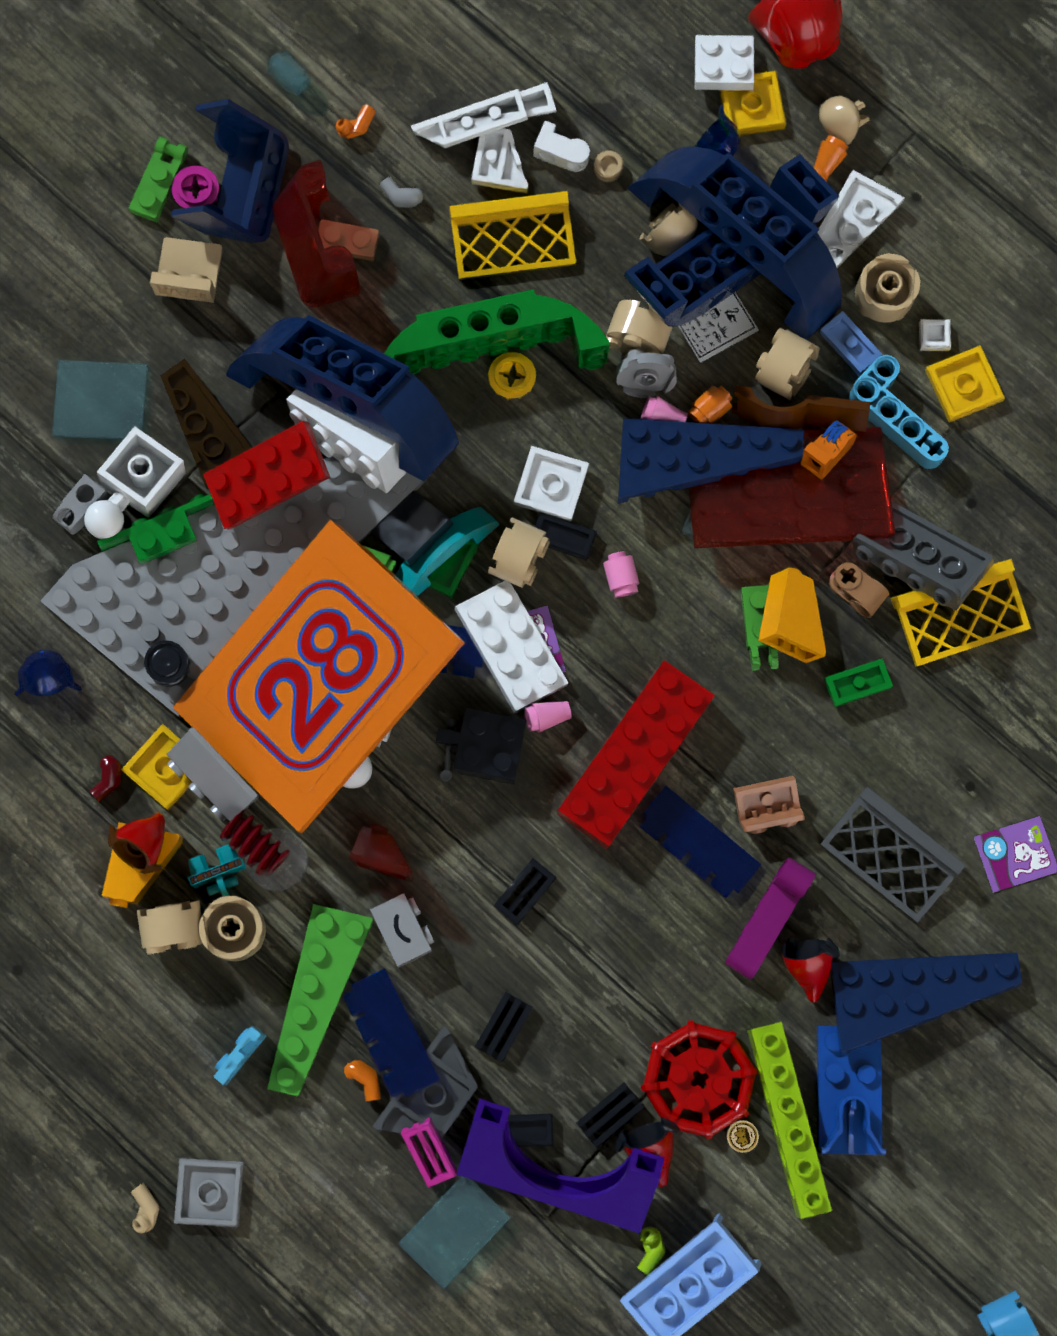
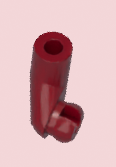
M110 755L103 757L100 761L102 781L89 790L98 802L113 792L121 783V764L119 760Z

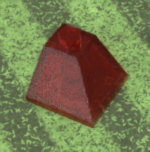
M372 823L370 828L362 826L349 857L351 863L361 868L412 883L413 873L393 836L387 834L389 829Z

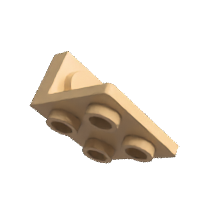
M165 237L163 239L158 272H152L150 284L155 295L214 303L223 251L220 244Z

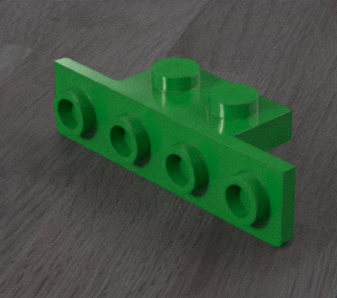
M204 494L196 495L190 498L187 504L180 507H167L159 513L160 515L154 518L136 520L131 524L132 527L122 530L110 538L98 540V545L104 552L127 541H131L139 563L141 565L197 542L187 516L215 505L211 494L206 496Z

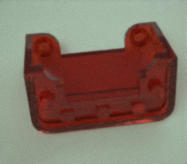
M321 160L301 166L275 200L272 207L274 219L299 297L309 307H319L361 294L357 269L352 254L347 248L340 245L324 248L315 219L320 218L319 210L322 203L330 201Z

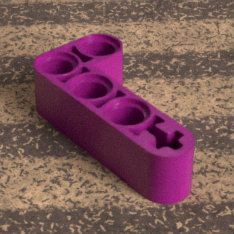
M788 857L770 883L724 964L752 980L799 899L804 896L810 887L816 873Z

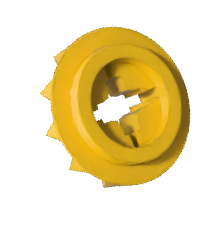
M504 353L498 356L490 365L488 372L489 384L497 395H501L507 400L511 398L521 399L525 394L531 392L536 382L535 367L526 356L520 353ZM515 366L516 376L521 378L515 379L514 384L510 387L508 378L503 377V375L509 374L510 370Z

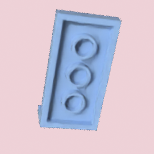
M720 1213L715 1216L710 1225L620 1299V1302L649 1336H681L759 1272L762 1263L759 1259L753 1260L722 1224L723 1217Z

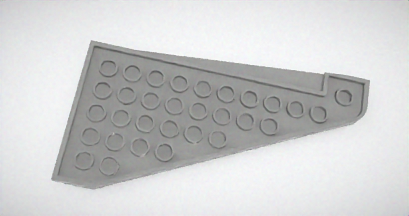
M327 457L324 459V462L330 474L329 479L231 530L224 529L216 506L213 505L187 516L197 542L141 565L131 541H127L73 564L42 598L41 603L177 717L181 718L172 707L329 520L342 526L360 543L378 523L413 490L416 491L425 481L406 473L386 494L378 487L373 489L368 486L362 479V476L355 471L353 473L348 472L335 457ZM163 640L173 641L179 644L188 655L191 663L190 672L187 678L179 685L173 687L161 686L155 683L146 672L144 666L145 654L156 642Z

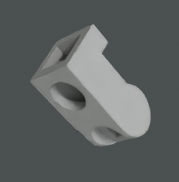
M84 474L62 500V503L53 514V519L70 534H75L85 525L84 516L88 507L96 501L109 500L112 495L94 479Z

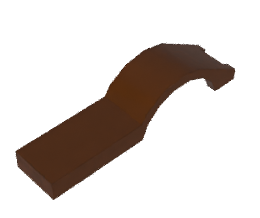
M735 386L734 396L738 397V402L733 403L732 407L734 414L757 427L800 429L805 424L829 427L834 421L838 420L850 430L866 432L870 402L808 395L803 402L795 406L776 407L758 399L754 395L752 388Z

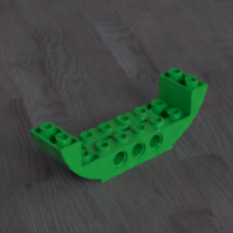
M534 289L418 314L416 315V321L405 328L390 343L384 354L409 366V371L412 374H416L422 368L432 366L433 369L447 367L450 362L458 360L472 362L481 355L491 354V356H499L507 353L508 349L519 347L521 350L535 347L540 342L558 343L565 340L567 336H570L578 369L595 370L601 368L604 363H607L610 342L599 326L585 313L558 299L536 295Z

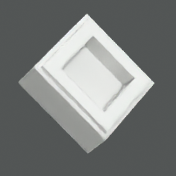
M920 319L919 351H949L951 349L950 319Z

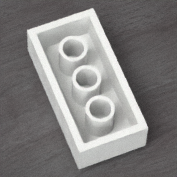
M297 389L286 399L290 409L289 415L295 425L301 421L309 422L320 451L329 458L331 456L335 457L348 472L353 473L355 471L371 488L376 489L378 487L387 494L407 473L399 469L398 442Z

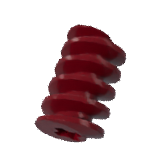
M242 810L222 830L220 839L223 841L231 839L229 847L232 850L240 847L238 856L241 859L249 856L247 865L253 867L259 864L256 873L259 876L267 873L266 877H268L286 860L291 851L287 849L279 853L278 849L282 842L279 840L270 844L269 841L273 834L269 832L262 836L260 832L264 825L260 823L252 827L251 824L255 816L250 815L244 819L242 815L245 810Z

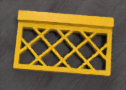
M567 191L450 206L449 212L459 280L576 265ZM563 213L564 226L558 234L544 224L550 215ZM538 216H544L541 221L536 218ZM523 218H530L537 224V227L529 237L515 228ZM507 220H515L512 225L507 222ZM492 222H501L508 228L499 241L486 232ZM486 223L483 228H481V227H479V226L477 225V224ZM471 225L479 233L469 245L459 237L458 227ZM540 228H543L554 237L545 250L532 241V238ZM511 231L525 241L516 254L502 244ZM564 231L566 233V240L561 237ZM482 235L496 245L487 257H484L473 248ZM557 240L568 248V259L557 260L548 253ZM528 244L542 254L535 263L528 264L519 257ZM461 245L466 248L463 254L461 253ZM498 248L512 257L506 267H497L490 261ZM469 252H472L483 261L477 270L464 272L463 260ZM544 257H546V258H548V259L550 260V261L541 262ZM515 260L521 264L512 266ZM486 264L491 267V269H483V268L485 267Z
M1012 559L994 563L973 590L984 596L977 611L962 603L957 610H953L949 620L934 613L939 603L922 591L913 590L891 597L893 607L897 609L915 667L1031 629L1012 572L1015 571ZM1003 580L1007 581L1010 590L1005 601L991 594L995 584ZM989 585L987 591L980 589L981 587ZM988 599L1003 605L996 620L982 614ZM1012 599H1013V602H1014V605H1015V606H1013V605L1010 604V602H1011ZM932 604L930 610L924 608V606ZM960 608L974 614L967 630L953 623ZM1007 608L1018 614L1020 626L1009 628L1000 623ZM918 609L927 614L921 629L910 625L906 612ZM932 617L946 624L939 639L925 633ZM979 617L993 624L989 635L983 638L972 633ZM950 627L965 634L959 646L953 647L944 642ZM998 627L1005 630L995 634ZM912 631L918 633L916 639L914 638ZM922 636L937 643L932 654L921 658L917 647ZM969 637L976 639L967 643ZM941 646L947 648V650L939 652Z

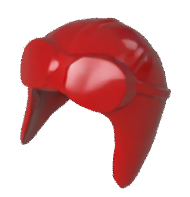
M762 0L750 11L748 21L769 43L778 55L782 65L800 69L808 67L810 63L829 57L840 44L842 5L840 0Z

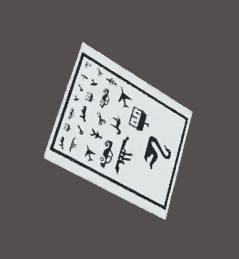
M736 292L694 320L678 326L700 363L759 331Z

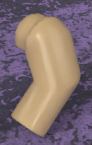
M142 1183L131 1191V1194L140 1206L137 1217L132 1223L137 1233L151 1231L156 1224L159 1212L157 1201L146 1185Z

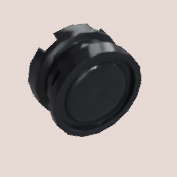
M163 640L156 642L145 654L144 666L146 672L155 683L161 686L173 687L179 685L187 678L190 672L191 663L188 655L179 644L173 641Z

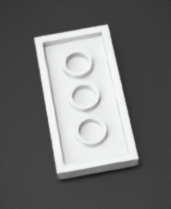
M503 581L455 606L454 610L514 714L530 706L531 703H536L568 685L567 679L511 583Z

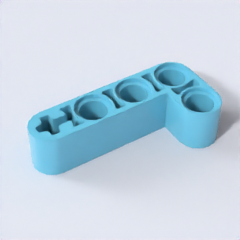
M882 355L856 380L850 391L849 400L870 402L868 420L919 465L926 469H934L942 463L948 454V443L888 390L899 374L900 366L896 358L890 355ZM881 367L886 368L891 376L883 377L878 373L877 369ZM861 388L867 389L872 397L863 398L858 394L857 390ZM880 409H890L893 412L894 417H884L881 414ZM903 428H912L917 436L914 438L906 436ZM923 438L925 442H923L922 445L919 447L918 444L920 440ZM935 449L937 453L932 456L929 455L928 451Z

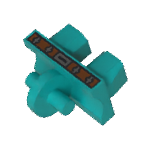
M229 844L216 849L221 864L213 868L209 867L204 854L188 860L191 873L188 879L190 885L195 889L217 881L216 884L206 887L210 896L221 892L223 897L230 896L228 888L239 883L236 876L226 880L224 877L247 868L244 859H241L236 850H232L229 847Z

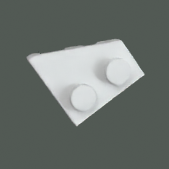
M502 128L479 137L471 179L472 184L522 193L528 192V183L525 180L520 157L516 151L510 129Z

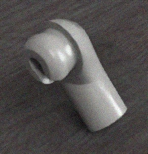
M388 177L380 183L381 189L396 207H415L423 200V193L420 189L399 188L392 177Z

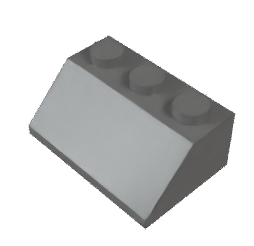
M194 727L167 753V756L171 759L167 765L179 777L185 774L192 781L188 787L200 799L206 796L214 804L210 810L221 822L225 819L231 821L238 813L246 810L259 798L257 793Z

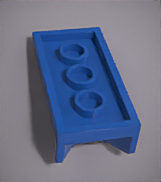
M817 1026L818 1154L886 1155V1149L882 1148L881 1039L874 1044L862 1046L840 1057L837 1026Z

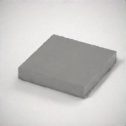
M179 1158L174 1224L239 1227L244 1162Z

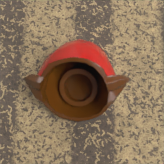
M158 812L148 818L127 823L117 830L115 826L110 825L108 845L110 848L112 846L113 851L122 861L137 870H141L139 873L148 874L162 870V866L157 864V860L164 840L165 818Z

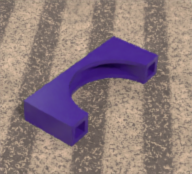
M482 1099L479 1100L456 1175L640 1233L660 1180L664 1157L633 1148L627 1160L618 1168L608 1173L593 1177H571L557 1174L533 1162L518 1147L510 1131V1108Z

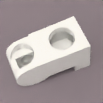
M545 121L534 145L533 157L573 172L585 169L588 165L590 154L588 144L582 139L576 138L571 140L555 133L556 125Z

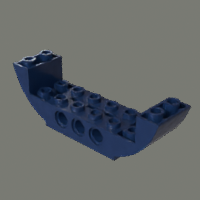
M701 147L675 149L664 155L627 188L649 208L665 193L669 194L790 297L795 304L784 320V323L800 337L808 340L841 307L842 291L840 277L827 246L818 234L819 229L729 152L724 155Z
M310 315L306 318H285L273 323L230 365L226 373L228 378L249 389L267 373L398 442L399 469L422 481H425L459 445L455 429L447 413L428 388L409 371V366Z

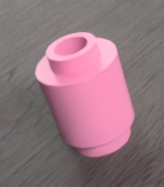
M625 551L608 555V561L604 562L603 565L609 589L614 592L615 598L637 593V585L640 583L633 556H626Z

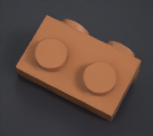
M794 776L733 788L738 819L744 832L758 834L765 832L769 827L778 825L780 827H791L796 825L797 821L805 820L804 812L800 808Z

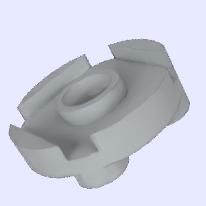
M639 349L631 350L628 352L627 358L622 360L616 369L618 387L619 385L623 386L624 393L637 398L656 397L655 392L663 389L665 394L674 388L677 381L674 358L669 354L661 355L645 353Z

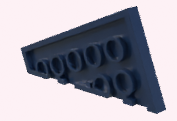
M623 419L618 504L628 502V499L644 495V498L654 496L656 492L668 489L676 491L720 481L721 477L734 474H736V477L746 475L751 470L760 468L768 470L799 463L802 461L804 429Z
M1018 953L832 962L831 979L840 1057L862 1046L874 1044L878 1040L890 1035H897L938 1019L942 1015L954 1010L958 1011L966 1008L968 1005L982 999H989L1020 987L1022 978Z

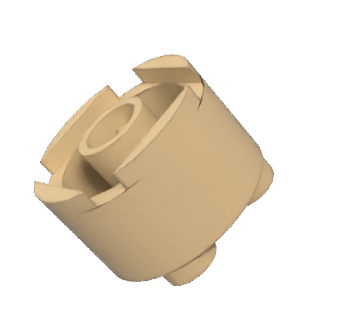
M882 254L876 257L864 267L856 285L855 298L860 313L878 322L886 323L902 319L912 307L919 293V274L903 256Z
M622 300L618 303L606 334L610 342L609 348L624 353V359L627 358L629 351L635 349L642 350L645 353L662 355L672 327L667 326L650 306L649 309L639 307L640 301Z
M779 328L771 343L773 346L769 353L763 352L756 364V368L759 371L755 379L759 384L791 400V396L795 397L807 380L812 370L809 368L810 359L817 360L820 348L789 330Z
M512 517L510 523L513 528H505L492 558L496 560V568L489 567L488 573L523 588L525 584L532 585L538 571L536 566H534L538 556L541 558L545 556L550 541H548L549 538L546 537L545 531Z
M225 896L214 900L202 914L199 922V935L203 945L209 952L223 960H245L262 947L265 939L266 924L263 915L251 902L238 896ZM232 921L240 926V930H237L236 935L233 937L230 933L225 932L226 928L230 927V922Z
M200 900L155 906L153 909L137 910L142 948H146L147 954L165 952L171 949L173 944H177L178 950L197 947V945L202 944L199 935V922L202 917Z

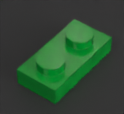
M883 658L824 678L834 708L893 687Z

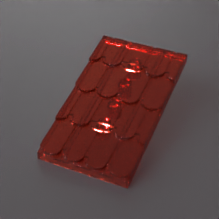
M867 427L866 432L851 430L857 434L855 442L823 480L799 462L768 470L765 468L751 470L746 475L736 477V474L721 477L720 481L689 487L694 548L853 540L857 534H862L869 539L891 538L896 533L891 496L889 495L890 489L881 427ZM804 430L803 451L811 441L814 443L826 430ZM812 459L813 463H814L816 466H818V467L821 466L820 464H818L816 461H814V460Z

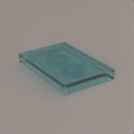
M461 1176L398 1244L445 1289L511 1217L473 1180Z

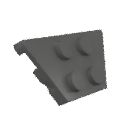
M442 1027L372 1126L373 1128L401 1133L403 1128H411L413 1124L417 1122L421 1124L425 1119L431 1117L441 1139L478 1088L448 1028ZM424 1131L426 1137L430 1138L427 1131Z

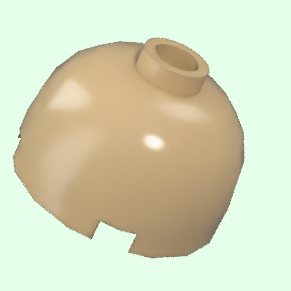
M671 203L649 224V228H653L647 236L643 232L639 239L652 252L661 256H669L692 240L698 230V219L682 205L679 204L676 207Z

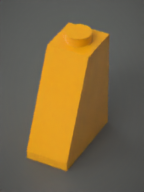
M786 568L770 577L758 641L804 663L825 657L826 654L813 579L802 574L800 570Z
M119 822L117 829L123 827L126 824ZM164 831V840L157 860V864L162 866V870L148 874L139 873L141 870H137L122 861L112 849L102 892L103 897L110 899L109 905L128 908V903L138 904L183 844L184 837L180 834Z

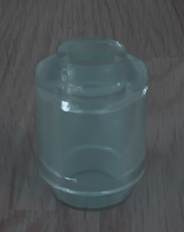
M288 51L282 54L277 52L268 62V74L288 93L292 92L297 96L311 82L308 71Z

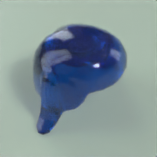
M722 104L719 107L718 120L706 130L695 147L714 150L724 155L729 152L734 156L739 149L741 137L737 126L724 113Z
M44 649L30 654L19 668V689L14 695L18 696L25 690L35 696H50L61 692L66 687L77 691L82 690V688L75 683L71 667L62 655L56 651Z

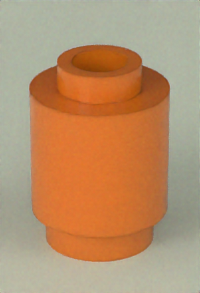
M712 385L691 404L692 408L688 411V414L695 423L715 424L732 408L730 401L733 398L724 387L720 386L717 388Z

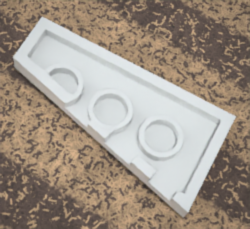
M854 170L840 191V197L829 210L818 231L819 236L827 246L836 264V268L904 200V197Z

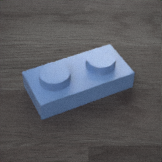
M843 311L820 329L819 334L858 376L866 371L878 357L882 356V353Z

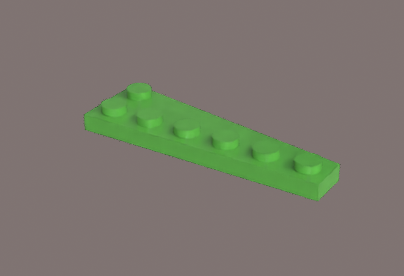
M313 904L267 1089L294 1096L300 1095L374 918Z

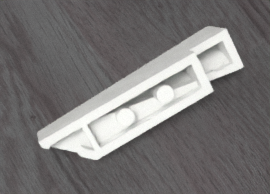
M547 82L519 92V89H515L414 124L411 128L416 136H421L443 148H447L528 120V117L554 113L557 110Z

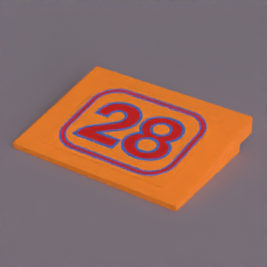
M329 520L172 708L191 727H194L299 833H303L465 642L366 547L362 546L342 526Z

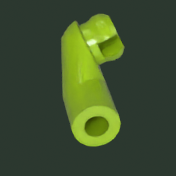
M645 1227L640 1232V1239L646 1254L637 1268L646 1275H649L656 1269L665 1255L662 1235L654 1227Z

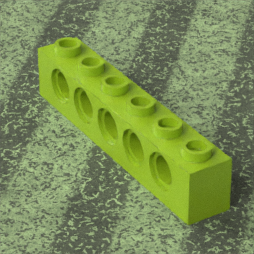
M782 1022L747 1030L796 1217L804 1219L831 1212L829 1197Z

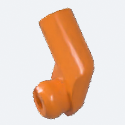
M363 105L356 119L350 121L343 118L339 119L335 125L339 136L350 139L364 135L371 124L376 110L369 105Z
M353 1060L347 1063L344 1067V1074L348 1079H355L363 1084L365 1100L381 1099L376 1070L361 1060Z

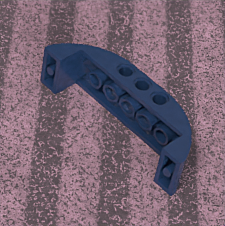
M801 154L781 166L770 185L772 190L815 226L840 197ZM707 229L656 265L649 257H646L627 270L624 277L667 326L675 327L694 320L709 311L761 273L710 229Z

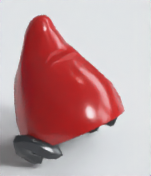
M792 936L782 945L779 954L783 956L786 968L803 988L808 1000L815 1003L820 999L829 978L833 957L840 956L839 948L830 938H827V941L819 939L796 941Z
M661 1117V1122L645 1124L628 1133L623 1129L616 1141L615 1151L621 1152L624 1150L629 1157L633 1148L664 1157L658 1187L663 1188L668 1184L673 1156V1133L677 1134L681 1129L676 1123L664 1117Z

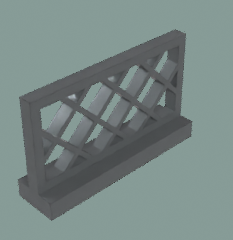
M869 787L864 788L858 798L820 843L917 923L966 866ZM861 805L870 813L871 826L853 828L852 814ZM874 817H876L884 825L875 826ZM849 819V827H850V828H848V829H841V828L843 827V825H844V824L847 822V820ZM876 829H891L895 834L896 846L878 847ZM872 830L874 848L856 850L854 831ZM850 832L852 850L838 851L829 843L837 833ZM899 837H901L908 844L900 845ZM914 848L919 852L920 865L902 867L900 849ZM896 849L898 867L880 869L878 851ZM874 852L876 870H861L857 866L856 853ZM844 854H853V862L845 857ZM923 856L933 864L924 865ZM938 867L947 874L940 885L927 887L925 868ZM921 869L923 887L905 889L903 871ZM899 871L901 889L886 890L882 886L881 873ZM877 873L878 882H876L868 874ZM927 890H935L928 899ZM923 891L925 904L915 913L906 906L905 893ZM901 893L902 902L893 894Z

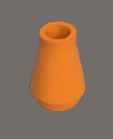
M827 136L826 140L821 141L814 164V169L825 181H827L828 177L847 156L846 150L848 145L834 136Z

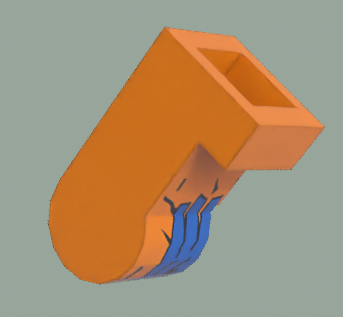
M838 420L834 421L814 443L811 441L805 447L801 465L823 480L852 447L857 434ZM812 459H813L814 461H816L818 464H820L821 466H820V467L816 466V465L813 463Z

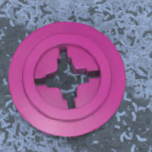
M189 166L182 169L172 182L173 197L182 208L212 204L217 200L220 189L218 180L213 172L202 166ZM195 179L199 187L204 189L199 191L197 199H195L191 191H188L193 189Z

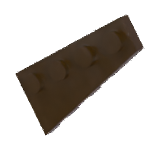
M184 358L160 376L205 487L208 489L204 473L252 447Z

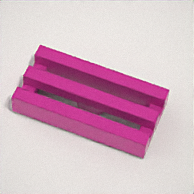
M431 1117L425 1119L421 1124L417 1122L411 1128L406 1127L402 1129L401 1135L428 1188L457 1176V1169ZM424 1131H427L447 1172H444ZM416 1134L437 1174L435 1177L432 1176L413 1138Z

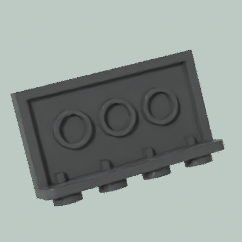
M892 501L888 503L863 535L857 534L853 538V553L860 560L874 564L881 568L888 576L899 578L906 582L913 590L922 591L933 597L940 605L949 606L954 610L960 607L994 563L993 556Z

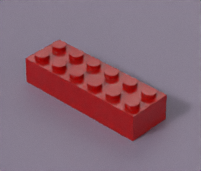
M664 660L559 807L557 815L607 850L712 702L715 695Z

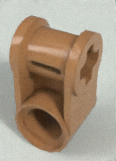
M846 562L841 564L829 578V585L832 591L866 618H871L889 596L888 590L880 582L871 578L853 563ZM845 574L849 576L846 584L841 581Z

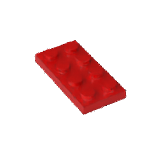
M307 421L297 423L203 474L223 527L228 530L330 478L310 424Z

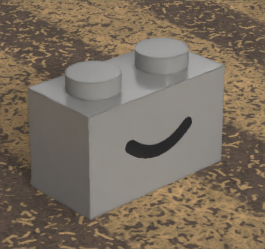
M403 893L370 909L398 968L432 952L429 945L434 943V940L427 925L421 928L416 919V916L421 913L413 897L407 900Z

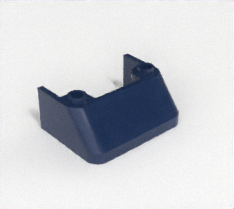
M230 99L196 105L195 111L216 123L214 139L217 147L228 155L217 207L206 204L172 210L171 216L206 235L248 243L266 241L270 235L289 150L287 137L282 131Z

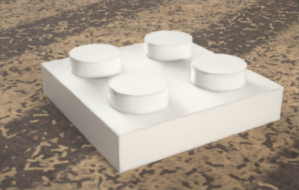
M695 35V90H753L754 36Z
M531 446L514 499V505L543 512L571 522L589 463Z

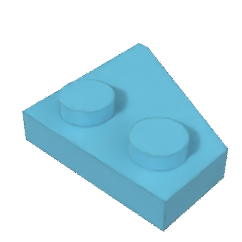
M254 1026L245 1029L236 1040L235 1044L237 1046L231 1054L226 1053L216 1064L215 1069L218 1071L214 1078L222 1085H227L267 1035Z

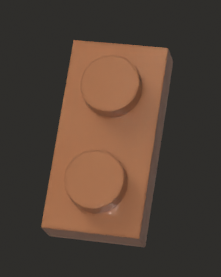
M321 219L315 249L318 252L374 262L379 230Z

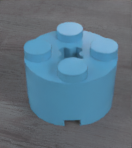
M1016 1290L981 1307L983 1312L977 1316L988 1336L995 1334V1336H1040L1025 1306L1022 1305L1021 1301L1014 1302L1020 1298Z

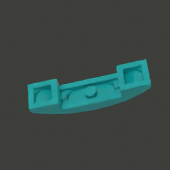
M482 507L470 509L451 519L453 525L412 566L403 562L395 576L418 596L431 585L427 577L470 539L476 544L482 541L499 526L498 521Z

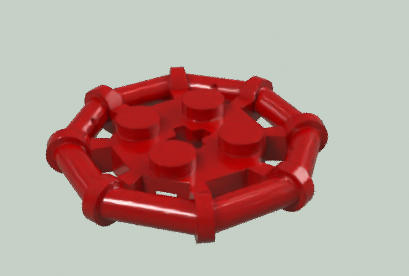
M689 1020L686 1025L660 1041H653L650 1046L652 1050L644 1084L641 1085V1091L646 1093L660 1118L664 1117L676 1123L681 1129L680 1131L705 1137L706 1140L713 1139V1135L742 1117L747 1118L755 1077L759 1072L758 1068L753 1066L738 1041L736 1032L694 1023V1020ZM698 1037L721 1043L716 1051L699 1047ZM688 1038L691 1048L676 1057L668 1051ZM727 1049L730 1050L741 1069L731 1071L722 1056ZM663 1058L671 1062L669 1074L666 1081L657 1082ZM697 1070L700 1074L706 1073L708 1076L705 1080L706 1087L703 1089L699 1085L693 1086L691 1083L694 1080L693 1073ZM742 1078L738 1099L735 1101L729 1098L732 1079ZM668 1088L677 1103L672 1110L669 1109L659 1090ZM722 1103H725L731 1109L711 1121L708 1113ZM683 1109L701 1113V1123L680 1118L679 1116Z

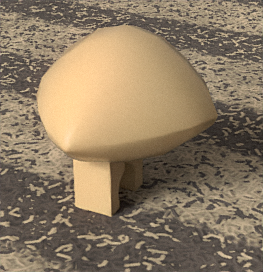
M843 96L827 99L819 109V121L823 129L830 136H834L846 144H850L854 140L858 128L867 123L869 117L859 114L860 109L866 107L864 102H852Z

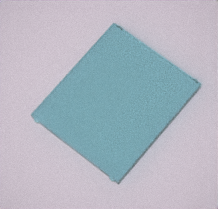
M58 360L52 428L53 437L124 440L134 426L143 432L147 373L149 371L147 364Z

